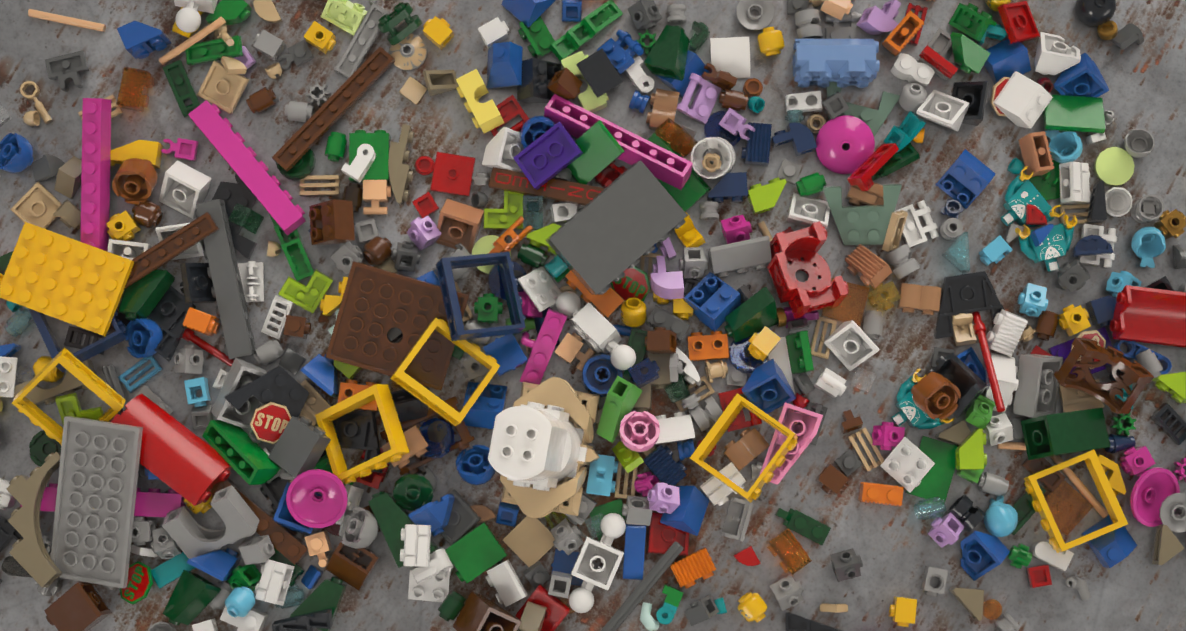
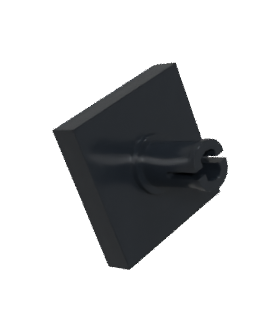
M185 262L180 264L182 276L180 287H183L180 290L184 294L185 303H217L211 290L213 281L209 278L207 272L209 263Z

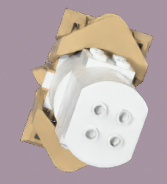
M558 377L549 378L540 385L527 382L522 383L520 398L514 401L513 407L503 410L495 417L488 461L501 474L500 481L504 485L501 502L518 505L522 512L530 518H543L551 512L574 516L579 515L583 493L582 484L587 476V467L584 466L590 465V462L592 463L600 458L595 450H593V446H588V443H592L594 439L593 424L596 420L600 395L574 391L566 380Z

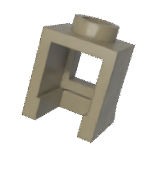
M66 199L54 212V216L60 217L59 220L68 228L73 227L79 230L81 228V210Z

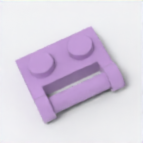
M691 73L689 85L676 110L702 124H706L721 88L708 82L701 76ZM698 84L700 85L699 89L696 93V96L693 100L691 107L689 108L688 104Z

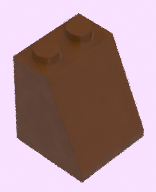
M77 582L44 610L47 614V621L51 625H55L58 631H88L112 613L94 586L88 582Z
M471 591L452 627L457 631H517L522 621L490 599Z

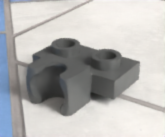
M83 50L45 59L49 79L58 78L62 91H69V83L71 81H74V84L79 88L83 87L81 74L79 73L89 71Z

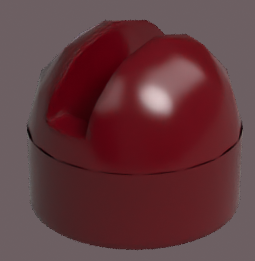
M1041 77L1036 82L1041 86L1044 84V89L1048 93L1053 89V84L1048 77Z

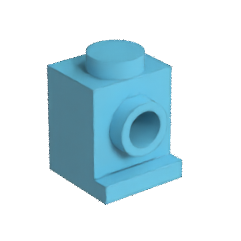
M999 235L979 252L980 260L986 266L992 262L997 264L1013 249Z
M200 377L184 381L188 404L194 405L195 408L207 406L206 402L211 401L208 378ZM198 390H202L201 397L197 396Z

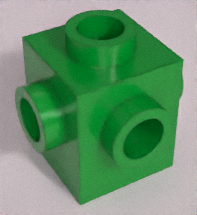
M483 294V297H478V302L474 303V314H478V322L499 323V314L503 312V303L499 302V298L495 297V294ZM487 306H492L490 310H485Z
M254 564L243 567L239 565L231 572L233 575L227 581L232 589L244 586L254 591L262 574Z

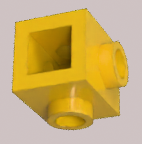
M126 210L121 214L113 215L110 217V221L106 223L109 228L107 232L113 240L130 241L135 237L134 234L141 230L132 215Z
M1073 304L1062 309L1064 313L1058 315L1060 318L1058 321L1059 325L1066 331L1068 337L1091 327L1088 320L1089 314L1081 305L1074 307Z

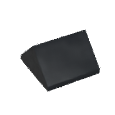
M602 48L576 64L597 98L618 87L623 82Z
M988 81L954 82L952 96L970 103L962 121L963 124L978 126L983 121L989 88Z

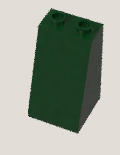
M1103 408L1049 414L1021 421L1028 460L1110 447Z
M380 491L372 495V500L368 502L398 568L403 567L404 561H400V550L404 549V541H401V529L405 528V524L415 523L408 516L409 513L406 509L401 508L395 502L392 493ZM431 539L430 553H433L439 548Z

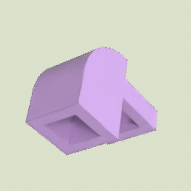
M891 0L885 2L881 10L877 6L865 9L857 26L870 35H880L892 31L898 25L893 19L898 15L901 3L898 0Z
M664 255L656 256V264H653V273H650V287L652 291L664 299H683L684 297L682 271L666 272Z

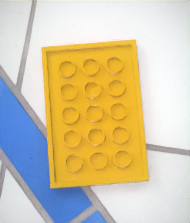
M25 222L0 284V298L106 336L134 261Z

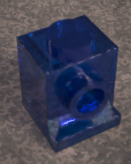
M648 357L633 367L628 368V371L637 387L642 388L659 378L657 372L660 371V368L655 360L650 361ZM648 368V373L642 374L641 370Z

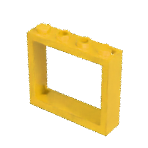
M435 318L390 379L456 427L464 419L500 365L497 364V360L494 357L481 352V348L478 345L469 343L467 340L452 341L448 323L442 319ZM434 330L489 369L460 412L456 411L404 372Z
M65 347L12 401V404L18 408V412L24 413L35 426L41 427L49 438L55 439L61 445L63 428L25 397L58 364H61L110 406L97 419L98 421L109 422L124 407L126 401Z
M375 384L315 415L318 427L326 432L325 435L331 439L326 447V453L332 472L345 485L356 482L358 477L371 475V471L374 469L379 470L387 467L389 462L400 461L403 455L410 453L387 384ZM376 399L391 449L347 470L332 421Z
M737 393L691 455L690 459L751 503L753 499L757 500L761 495V488L764 484H768L772 480L775 469L783 465L788 451H792L796 447L798 437L790 429ZM743 407L787 437L748 492L704 462Z
M1094 449L1024 478L1025 490L1028 494H1031L1033 508L1036 512H1039L1042 519L1040 520L1041 526L1044 531L1048 532L1050 536L1049 543L1057 553L1128 525ZM1084 460L1113 524L1065 543L1037 479Z

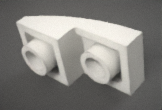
M676 347V353L674 354H678L679 362H682L685 366L683 369L684 379L691 385L695 383L700 386L701 379L695 366Z

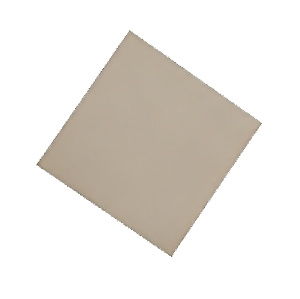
M213 61L197 96L211 104L214 103L218 108L227 113L233 114L249 79L240 74L227 75L223 65Z
M37 182L10 210L24 223L27 222L48 229L59 218L54 216V212L62 203L40 182Z
M526 516L503 541L530 567L554 546L553 541L555 539L538 518Z

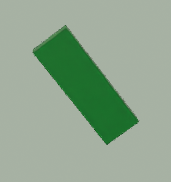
M241 36L231 37L234 40L233 46H228L222 38L195 43L185 50L187 65L191 66L218 61L222 59V56L232 58L243 56Z

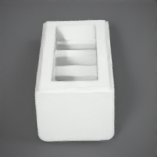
M275 295L261 332L280 340L285 327L286 315H291L295 304ZM279 303L287 306L286 310L279 308ZM275 311L283 313V318L275 315ZM272 318L281 321V324L272 322ZM269 325L278 328V332L268 329Z

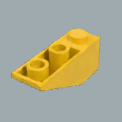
M137 140L111 150L110 166H115V163L122 164L124 160L137 158L149 160L154 168L160 169L163 145L155 141Z

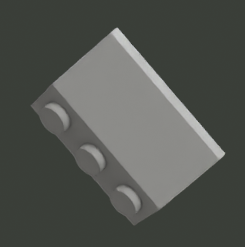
M769 236L710 248L708 257L712 273L717 275L718 278L729 276V273L737 271V274L749 272L748 269L756 267V270L767 268L772 260Z
M1039 354L1020 355L1017 377L1019 383L1013 400V413L1032 418L1056 414L1059 383L1053 374L1061 368L1063 357Z
M235 358L211 410L216 419L250 430V422L254 411L263 406V404L252 395L237 410L224 397L267 373V371L252 363Z

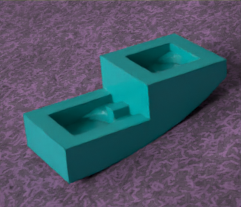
M910 111L899 127L893 126L883 142L885 144L896 143L899 148L897 152H899L915 138L926 122L916 113Z
M184 552L151 570L152 577L159 589L177 580L183 570L192 571L196 568L187 563L189 558Z

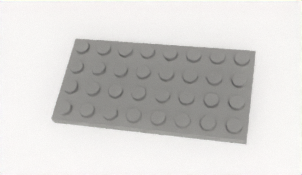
M72 416L64 417L51 559L62 572L58 578L118 588L127 587L143 427Z

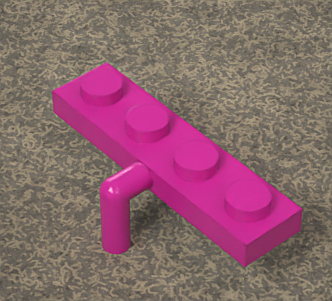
M548 308L536 341L529 339L530 334L528 332L522 334L521 344L532 348V351L521 375L520 382L540 385L567 315Z

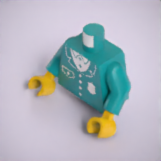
M1025 166L1021 171V175H1018L1008 185L1004 197L1006 202L1003 205L1008 212L1001 217L1002 222L1006 226L1011 225L1014 221L1019 226L1026 225L1027 204L1036 206L1045 215L1047 223L1052 221L1054 217H1061L1065 214V212L1057 214L1056 208L1061 205H1056L1052 208L1029 181L1034 171L1030 175H1026L1024 171L1028 166ZM1026 225V226H1027V227H1036V226H1043V225Z
M1074 214L1071 221H1068V216L1064 215L1063 220L1066 225L1063 223L1054 225L1044 241L1037 247H1035L1030 236L1034 230L1030 231L1025 224L1023 225V232L1017 227L1015 232L1019 235L1020 250L1035 263L1045 261L1047 272L1058 270L1057 258L1065 256L1066 252L1069 251L1073 239L1074 226L1078 222Z
M917 369L913 376L901 384L897 393L895 406L899 412L891 417L897 427L907 422L910 427L933 429L944 423H950L955 419V417L952 419H932L915 405L911 389L923 378L917 375L921 369Z

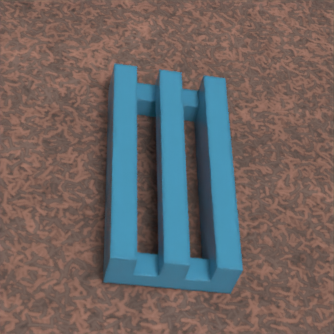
M154 356L144 357L118 378L129 393H132L162 371L163 368L154 359ZM149 360L151 361L149 365H147L145 368H143L129 380H125L126 377H128L130 374H132L146 362H148ZM155 366L154 370L130 387L131 383Z

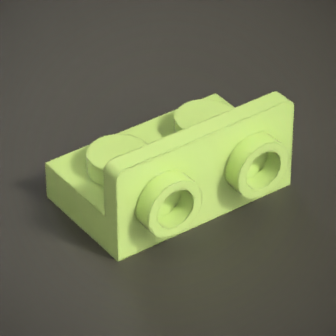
M328 0L321 18L354 36L368 11L364 10L365 7L361 4L352 3L348 0Z

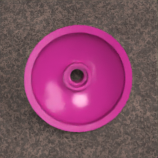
M850 115L837 116L827 121L819 130L816 137V153L820 162L830 171L838 174H851L874 153V136L869 126L861 119ZM848 143L849 149H842V145Z
M1161 467L1149 469L1134 484L1130 505L1132 514L1139 523L1149 527H1156L1162 524L1159 511L1162 502L1167 496L1180 493L1178 480L1171 471Z
M313 469L305 471L293 479L287 491L286 503L290 514L302 525L311 528H324L336 523L343 516L348 503V495L343 482L336 475L325 470ZM315 492H321L322 496H316Z

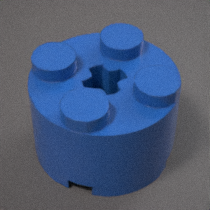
M602 354L594 356L586 362L582 370L581 380L586 391L591 394L600 395V397H606L616 377L622 378L623 375L622 370L613 366L610 356ZM601 372H604V376L606 378L600 380L599 375H597V373L600 374Z

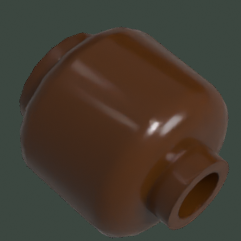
M149 200L135 204L132 208L134 221L146 228L156 227L162 220L163 212H161V207Z
M376 236L364 245L363 256L369 264L381 265L392 256V244L387 238L383 239Z

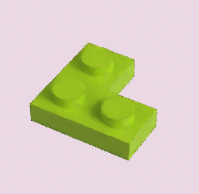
M504 191V209H484V229L507 230L519 217L522 216L524 218V194ZM523 223L515 230H523Z
M315 270L305 286L288 276L278 295L313 314L333 279Z
M76 393L57 396L55 399L63 425L64 417L66 416L97 420L103 415L102 407L81 410Z
M622 441L612 448V451L627 473L644 462L638 452L625 447Z

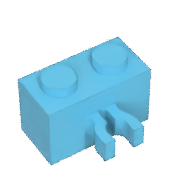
M598 454L600 458L592 463L590 462L586 493L610 496V493L615 492L616 481H612L613 473H617L618 461H615V456Z

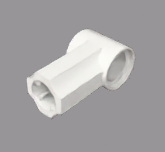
M442 548L430 554L429 567L411 566L410 570L417 584L436 574L442 575L453 568V564L445 549Z

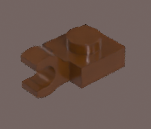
M710 63L704 66V69L708 70L709 73L703 72L701 74L703 79L710 80L712 84L724 91L725 88L732 89L736 85L738 78L732 76L729 72L721 70L717 72Z

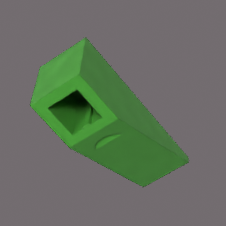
M617 376L607 393L596 434L613 443L619 433L622 419L631 412L642 390L629 381Z

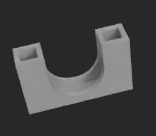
M232 485L217 491L210 504L225 523V527L222 529L212 530L199 525L184 506L167 513L162 526L189 559L204 555L213 550L217 551L229 543L234 544L239 539L250 537L256 532L260 520Z

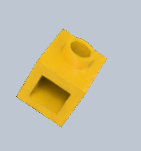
M435 16L433 19L427 20L423 26L424 35L441 50L454 37L453 31L449 28L450 24L443 18L438 19Z
M316 21L312 23L303 36L306 42L325 54L328 50L331 51L336 44L334 33Z
M765 326L759 334L755 332L749 339L751 344L748 350L754 358L764 361L777 346L781 338Z
M894 596L893 605L890 604L889 617H892V621L897 622V626L909 627V623L915 624L917 599Z

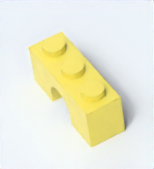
M477 69L456 79L459 85L456 89L461 98H466L467 102L464 105L468 113L473 112L475 117L471 119L477 129L481 128L485 134L504 124L493 99L485 103L478 102L482 96L489 92Z

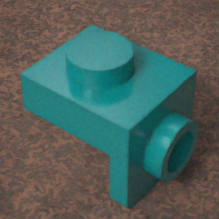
M996 24V26L989 25L981 41H977V44L981 46L984 43L985 37L1002 41L1007 34L1005 28L1000 24Z

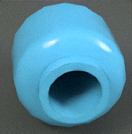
M244 586L234 588L225 600L227 613L232 617L247 616L256 603L253 591Z

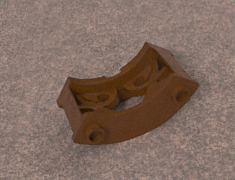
M1075 337L1072 342L1073 349L1059 371H1055L1053 374L1058 383L1065 388L1077 389L1096 397L1116 414H1129L1131 407L1147 383H1151L1154 376L1137 361L1130 362L1122 357L1124 355L1123 352L1109 345L1107 348L1097 345L1098 341ZM1106 363L1111 364L1112 375L1116 381L1097 382L1090 368L1100 367ZM1119 369V370H1121V371L1124 372V373H1121V374L1119 375V374L1117 373V370ZM1136 383L1133 390H1131L1129 385ZM1122 388H1124V390L1129 395L1125 402H1123L1116 396V394H1119L1123 399L1124 393Z
M456 396L444 400V402L459 412L456 406L458 404ZM431 408L428 409L426 417L401 422L403 433L415 425L422 432L421 422L424 421L429 427L433 423V418L438 417L439 421L446 425L447 433L445 438L438 442L435 449L426 448L428 452L425 454L433 456L421 461L422 456L417 458L414 455L416 458L414 463L406 465L401 469L398 466L400 475L402 476L406 473L415 474L420 471L419 467L456 449L462 451L470 447L469 443L475 440L474 436L471 437L464 420L456 426L461 440L457 442L452 439V436L457 433L454 431L449 432V427L454 425ZM443 425L437 426L436 429H443ZM386 431L380 432L382 439H385L388 443ZM446 442L451 445V447L443 450Z

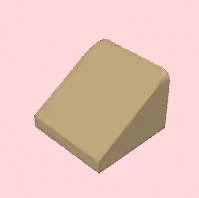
M409 76L399 93L417 105L427 91V88Z

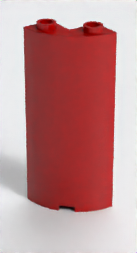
M1126 285L1117 294V303L1113 319L1110 322L1113 339L1186 348V292Z
M140 394L125 405L126 409L120 415L116 414L111 421L112 423L143 427L139 463L194 506L207 502L212 495L211 490L213 486L221 481H226L231 474V466L214 448L144 394Z

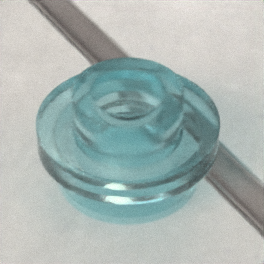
M801 110L787 111L785 120L789 121V123H801V121L805 120V116Z

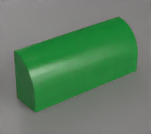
M660 132L653 133L647 139L682 157ZM693 168L682 190L656 178L685 212L711 190V187Z
M210 420L202 437L249 485L266 483L279 472L281 468L268 458L269 455L257 443L253 442L241 427L221 420Z

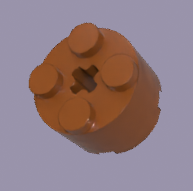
M131 158L124 160L112 181V188L118 197L121 196L125 199V202L139 204L140 202H145L151 196L157 184L158 175L151 161Z
M934 371L923 377L911 389L915 405L932 419H945L952 415L958 407V398L961 397L957 386L943 375Z

